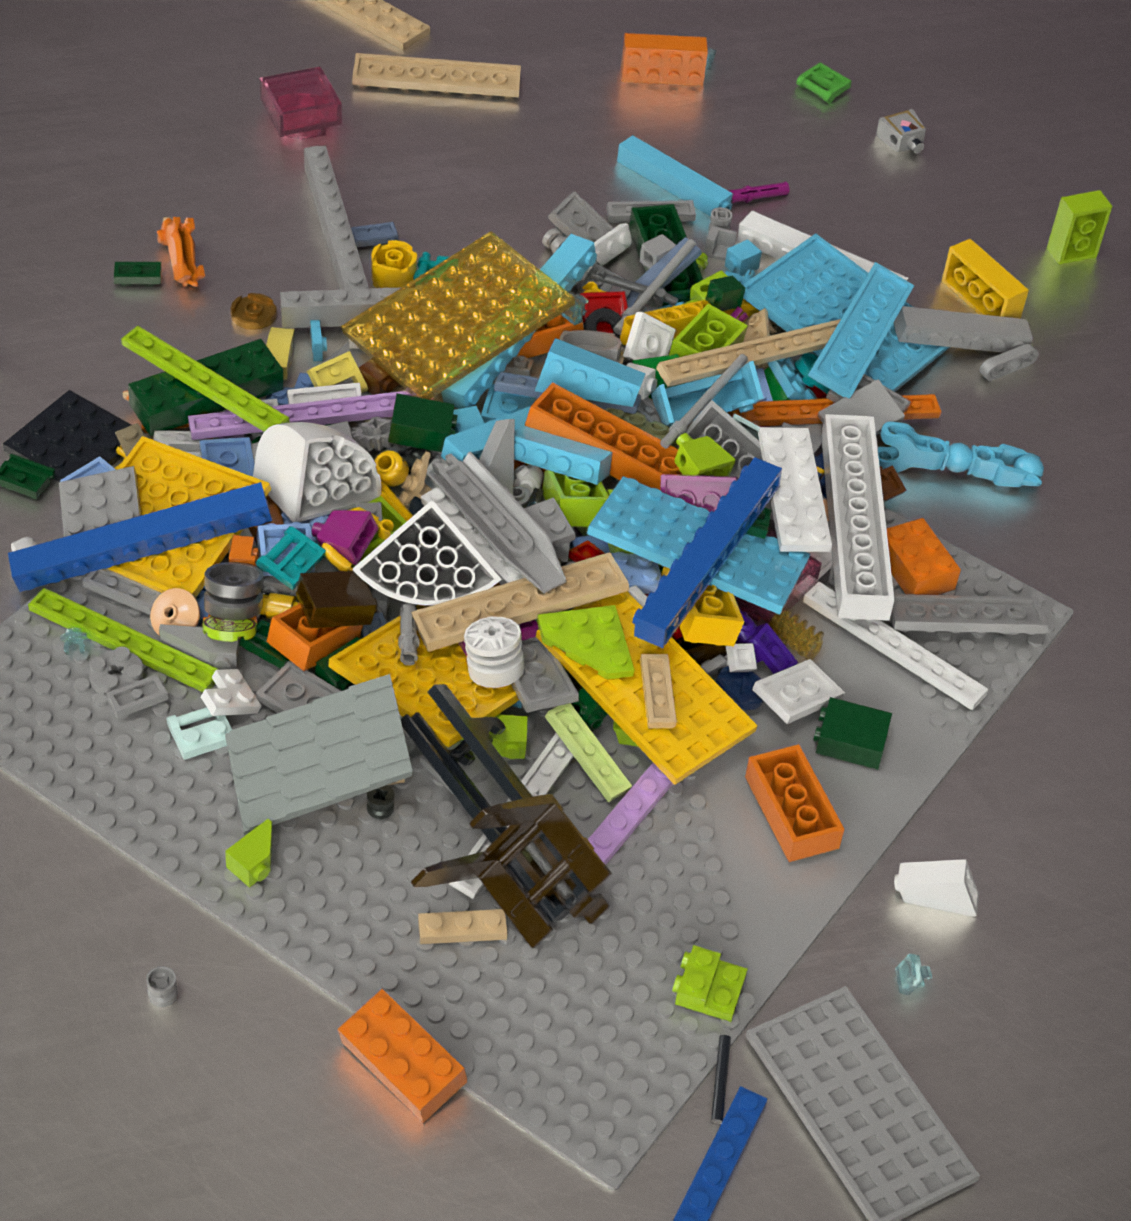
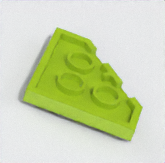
M615 605L538 614L537 624L544 644L551 648L553 645L566 652L565 656L582 666L587 664L597 670L598 675L607 680L634 675L633 663Z

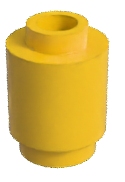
M277 593L263 594L260 615H265L267 619H272V617L300 604V602H296L295 596Z

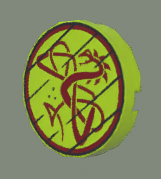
M211 616L204 619L202 632L204 634L207 633V636L211 639L235 642L238 641V637L244 636V640H249L256 635L257 623L250 618L244 620H225Z

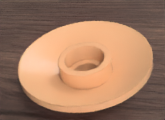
M179 588L169 589L160 594L153 603L150 614L152 627L159 636L160 624L196 627L200 618V608L196 598L190 592ZM173 608L174 613L169 617V612Z

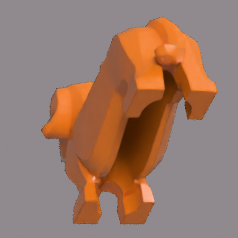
M164 217L161 230L157 231L158 243L168 246L174 279L184 287H187L188 284L197 287V281L205 277L203 265H199L198 269L196 267L195 242L191 236V232L195 229L194 218H186L185 222L182 223L180 217H173V219L171 217Z

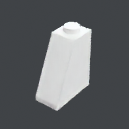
M966 859L900 863L899 874L895 875L894 883L896 891H900L905 903L967 916H977L979 892Z

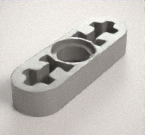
M1030 343L989 358L981 365L980 373L988 381H993L1030 366L1037 360L1039 352Z

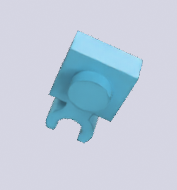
M310 320L313 362L323 361V351H327L326 337H322L320 320Z

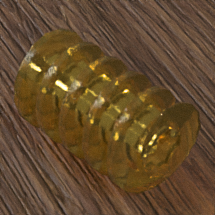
M787 608L780 615H774L768 625L781 639L783 644L789 645L790 649L794 651L797 650L798 655L805 656L806 660H813L822 648L824 632L819 631L814 635L816 626L812 625L806 629L808 620L804 619L798 623L800 615L796 613L791 617L793 612L791 608Z

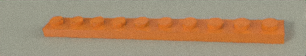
M935 394L902 396L911 401L909 408L904 413V420L940 417L941 409ZM829 399L761 401L753 405L754 409L751 411L740 413L738 409L727 413L732 417L734 414H737L757 426L783 425L784 422L791 425L823 424L818 417V412L834 404V402Z

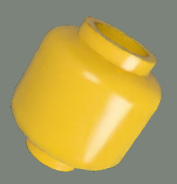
M387 450L381 452L374 460L377 473L380 475L381 481L386 483L387 486L395 487L401 485L406 480L409 474V467L399 453Z

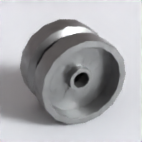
M224 562L207 568L204 576V585L207 590L204 593V609L208 614L225 620H244L260 614L263 604L261 593L263 589V573L259 568L240 562Z

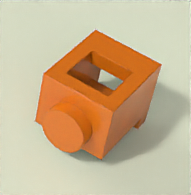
M233 535L229 562L247 563L256 566V561L259 558V548L254 547V537Z

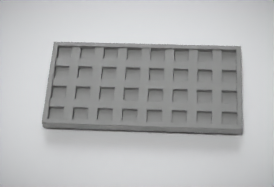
M846 986L747 1030L746 1038L868 1221H899L978 1181L979 1173Z

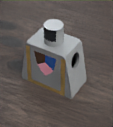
M910 109L879 118L876 136L896 152L911 149L917 154L924 149L923 141L926 129L915 111Z

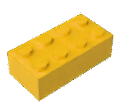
M971 239L949 248L942 282L977 314L1021 319L1029 291L1022 283Z
M664 566L661 576H667L670 569ZM712 584V586L708 585L679 627L685 641L714 644L717 646H734L744 620L734 595L728 591L724 592L717 589Z

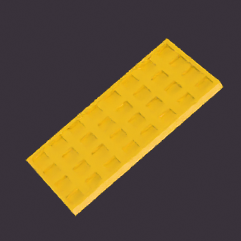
M628 591L577 606L572 610L616 606L634 667V675L631 677L607 680L598 675V671L587 664L582 666L565 656L566 652L553 645L551 648L544 644L539 629L536 632V638L558 659L564 668L674 785L756 732L758 725L672 637L664 648H661L634 636L635 624L632 623L636 611L643 607ZM641 654H668L676 714L675 728H648L640 665Z

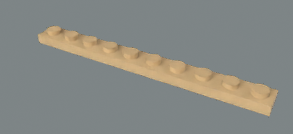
M841 319L659 362L656 369L667 387L723 374L740 354L747 356L748 361L745 364L754 361L756 366L824 349Z

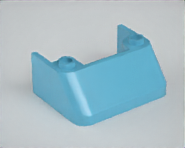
M754 361L745 364L712 399L726 412L738 409L740 413L751 411L754 409L753 405L764 399ZM722 374L666 389L664 384L659 385L651 393L662 424L671 427L675 421H680Z

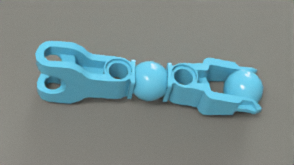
M886 422L882 426L880 432L882 441L891 446L877 448L879 467L882 466L883 469L893 465L896 472L904 471L910 467L930 470L940 469L944 471L946 466L948 470L954 473L967 470V475L972 474L978 478L991 480L997 486L1021 487L1022 485L1040 486L1042 484L1040 479L1043 476L1044 466L1040 460L1041 457L1027 453L1023 449L1006 444H1001L999 447H976V445H972L970 449L963 443L949 445L947 440L944 441L939 438L917 434L906 423Z

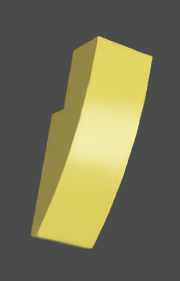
M271 327L266 346L283 368V379L287 380L291 365L295 329Z

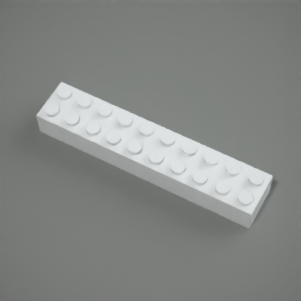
M825 414L821 438L832 542L838 618L890 620L894 604V591L874 417Z

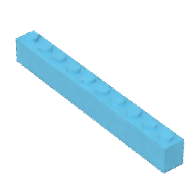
M573 234L568 236L440 385L443 402L455 404L454 407L458 409L472 407L478 402L480 396L486 389L491 387L500 372L505 370L507 364L513 357L518 355L520 349L532 338V335L539 326L544 324L550 313L557 309L558 304L570 293L572 287L582 279L589 267L595 264L597 254L594 242Z

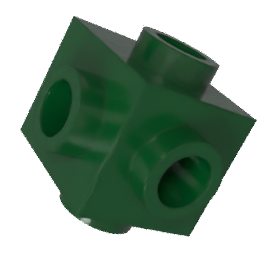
M583 687L578 692V702L571 703L592 732L602 725L603 719L608 715Z

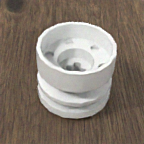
M487 617L473 622L465 630L464 642L466 645L468 673L470 679L477 685L488 688L504 687L514 683L523 675L525 665L522 652V636L517 623L505 617Z

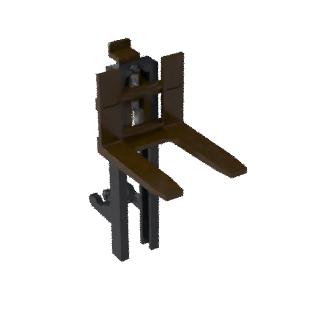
M446 684L433 685L427 693L464 740L453 750H448L419 712H416L412 717L409 714H405L401 719L402 727L473 820L469 825L472 829H481L491 842V845L483 852L425 867L410 882L412 886L428 887L475 878L480 879L532 949L554 930L536 907L537 904L551 922L563 920L571 913L574 918L584 916L589 924L594 923L610 907L601 893L592 895L612 874L596 854L595 848L588 839L582 836L564 813L563 807L553 794L533 797L492 745L493 739L489 732H492L494 735L501 734L506 729L504 723L497 717L472 718ZM473 751L511 801L491 806L458 762L464 766L470 765L475 760ZM531 843L536 847L535 849L539 852L538 854L533 850L534 848L530 845ZM507 865L510 867L513 873L517 876V878L526 888V890L528 891L527 894L520 886V884L516 881V879L513 877V875L510 873V871L507 869Z

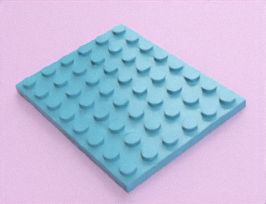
M815 233L743 284L746 288L743 298L759 311L765 308L768 311V318L786 332L841 319L868 272ZM905 301V303H904V305H903V306H907V307H913L912 305H910V304H909L908 302H906V301ZM893 323L864 374L875 381L879 379L882 385L896 392L950 347L899 342ZM823 349L813 352L819 357Z

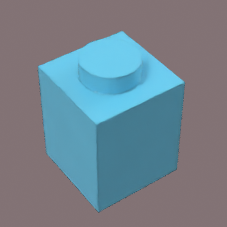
M747 239L727 248L725 266L729 271L744 276L748 269H751L750 273L752 270L759 269L762 251Z

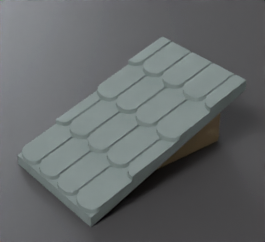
M390 674L350 686L347 690L315 699L312 703L267 716L264 720L233 729L225 734L244 836L266 819L271 820L273 826L385 785L404 783L405 778L411 777L413 774Z

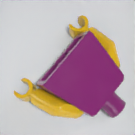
M356 507L349 510L332 511L325 523L315 522L313 524L311 533L313 537L317 538L320 546L326 550L325 557L339 571H353L351 565L358 564L376 532L381 539L386 540L390 537L394 525L389 519L379 521V517L370 511Z

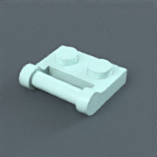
M206 707L178 717L172 715L166 718L169 730L184 760L227 746L225 734L229 733L232 728L225 715L214 716L215 720L185 730H181L180 727L213 717L208 708Z

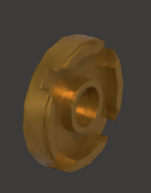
M250 293L247 297H237L232 302L230 313L232 321L237 326L244 329L257 330L270 326L276 320L277 307L270 297L259 293Z

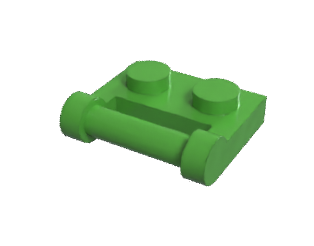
M818 63L801 74L796 84L821 96L823 101L830 104L835 97L851 87L852 81L824 64Z

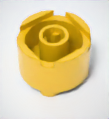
M392 240L388 241L387 245L381 246L380 243L374 247L371 254V278L374 287L400 288L411 287L414 284L413 277L417 270V253L412 250L410 244Z

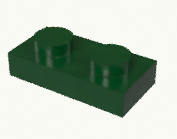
M115 262L114 284H161V262Z

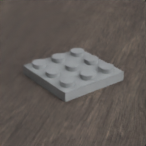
M134 466L59 482L64 537L141 516L137 474Z

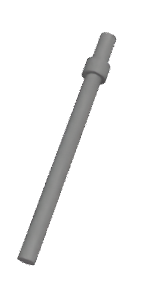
M688 239L633 306L624 311L621 316L622 319L613 328L616 334H621L624 318L640 312L695 247L696 242L693 239Z
M740 354L680 421H675L672 424L668 434L660 441L662 447L668 448L676 438L687 431V426L748 361L746 355Z

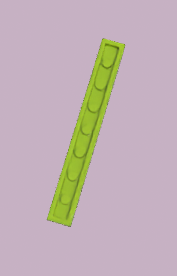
M136 326L121 338L122 345L263 432L273 425L290 423L288 416L140 326Z
M43 588L28 604L29 611L112 650L118 647L128 648L131 653L140 658L142 664L201 692H204L205 689H211L215 685L212 676L215 670L219 669L46 588Z

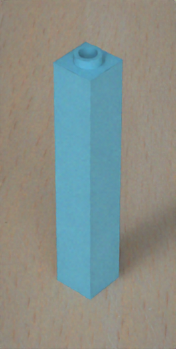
M633 135L619 144L617 162L681 200H693L694 207L703 213L711 216V211L719 207L731 210L733 193Z

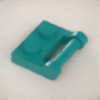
M289 526L280 541L265 556H260L256 561V565L263 572H268L288 588L294 590L298 585L300 573H310L325 557L326 550L296 528ZM291 543H297L293 550L278 565L274 563Z

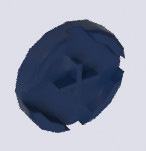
M729 666L721 669L715 682L741 709L755 710L764 702L752 690L755 682L761 680L753 671L730 672Z

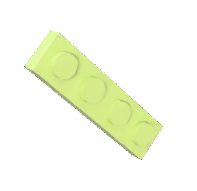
M571 703L557 706L547 712L545 715L547 721L608 803L631 789L632 785Z

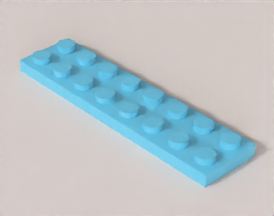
M875 262L808 376L842 397L850 399L914 285Z

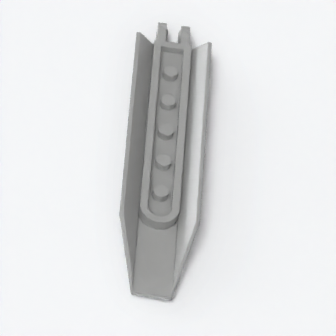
M471 451L468 452L463 462L458 461L452 454L446 455L445 459L448 465L446 468L438 460L431 463L435 473L428 472L427 475L504 561L543 593L566 583V578L549 535Z

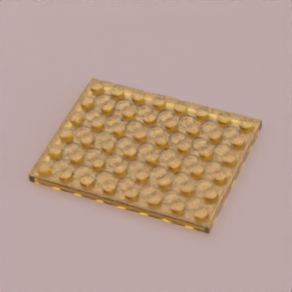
M490 231L343 324L341 329L344 335L414 397L431 399L576 303L575 298Z

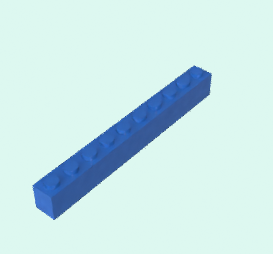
M756 457L748 466L745 465L739 479L731 483L728 494L726 496L723 495L718 502L716 510L708 514L705 525L699 527L693 541L685 545L682 556L679 560L675 559L667 576L663 575L656 591L650 592L644 607L636 611L632 621L635 624V637L664 648L780 487L781 467Z
M260 482L9 552L11 574L19 592L32 590L36 587L57 583L64 579L82 576L92 571L107 569L114 565L135 561L153 554H160L178 547H185L203 540L235 533L242 529L260 526L271 522L272 518L266 495Z

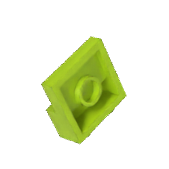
M693 945L691 953L685 951L680 968L685 969L683 976L677 974L672 991L677 993L675 1005L731 1022L748 969L720 960L721 953Z

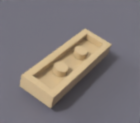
M641 654L640 665L648 728H675L676 714L668 654Z
M503 909L418 914L420 944L507 940L506 917Z

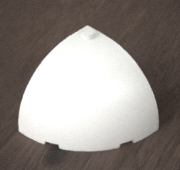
M291 422L269 427L260 438L256 450L253 477L270 483L271 491L268 495L292 522H302L331 514L334 510L353 508L355 503H368L381 495V478L377 473L375 461L359 443L338 430L315 423Z
M433 500L352 569L363 581L384 595L399 601L424 606H433L479 591L488 590L502 580Z

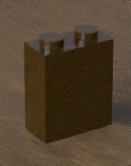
M354 571L300 573L296 596L311 628L371 625L373 616L377 613L378 609L377 600L373 598L369 590V584L363 581Z

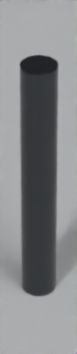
M728 1035L719 1036L711 1122L715 1124L723 1122L731 1037Z

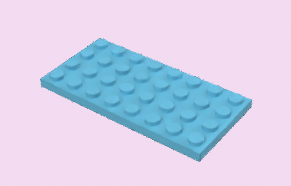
M623 476L590 523L587 534L670 569L675 559L679 560L682 556L685 545L693 541L697 529L705 525L710 512L705 508L691 505L681 498L672 497L661 492L659 489L650 488L635 479ZM745 534L709 585L712 586L713 584L717 589L724 592L728 591L736 597L780 615L811 554L807 552H782L779 550L778 539L775 537L766 536L763 539Z

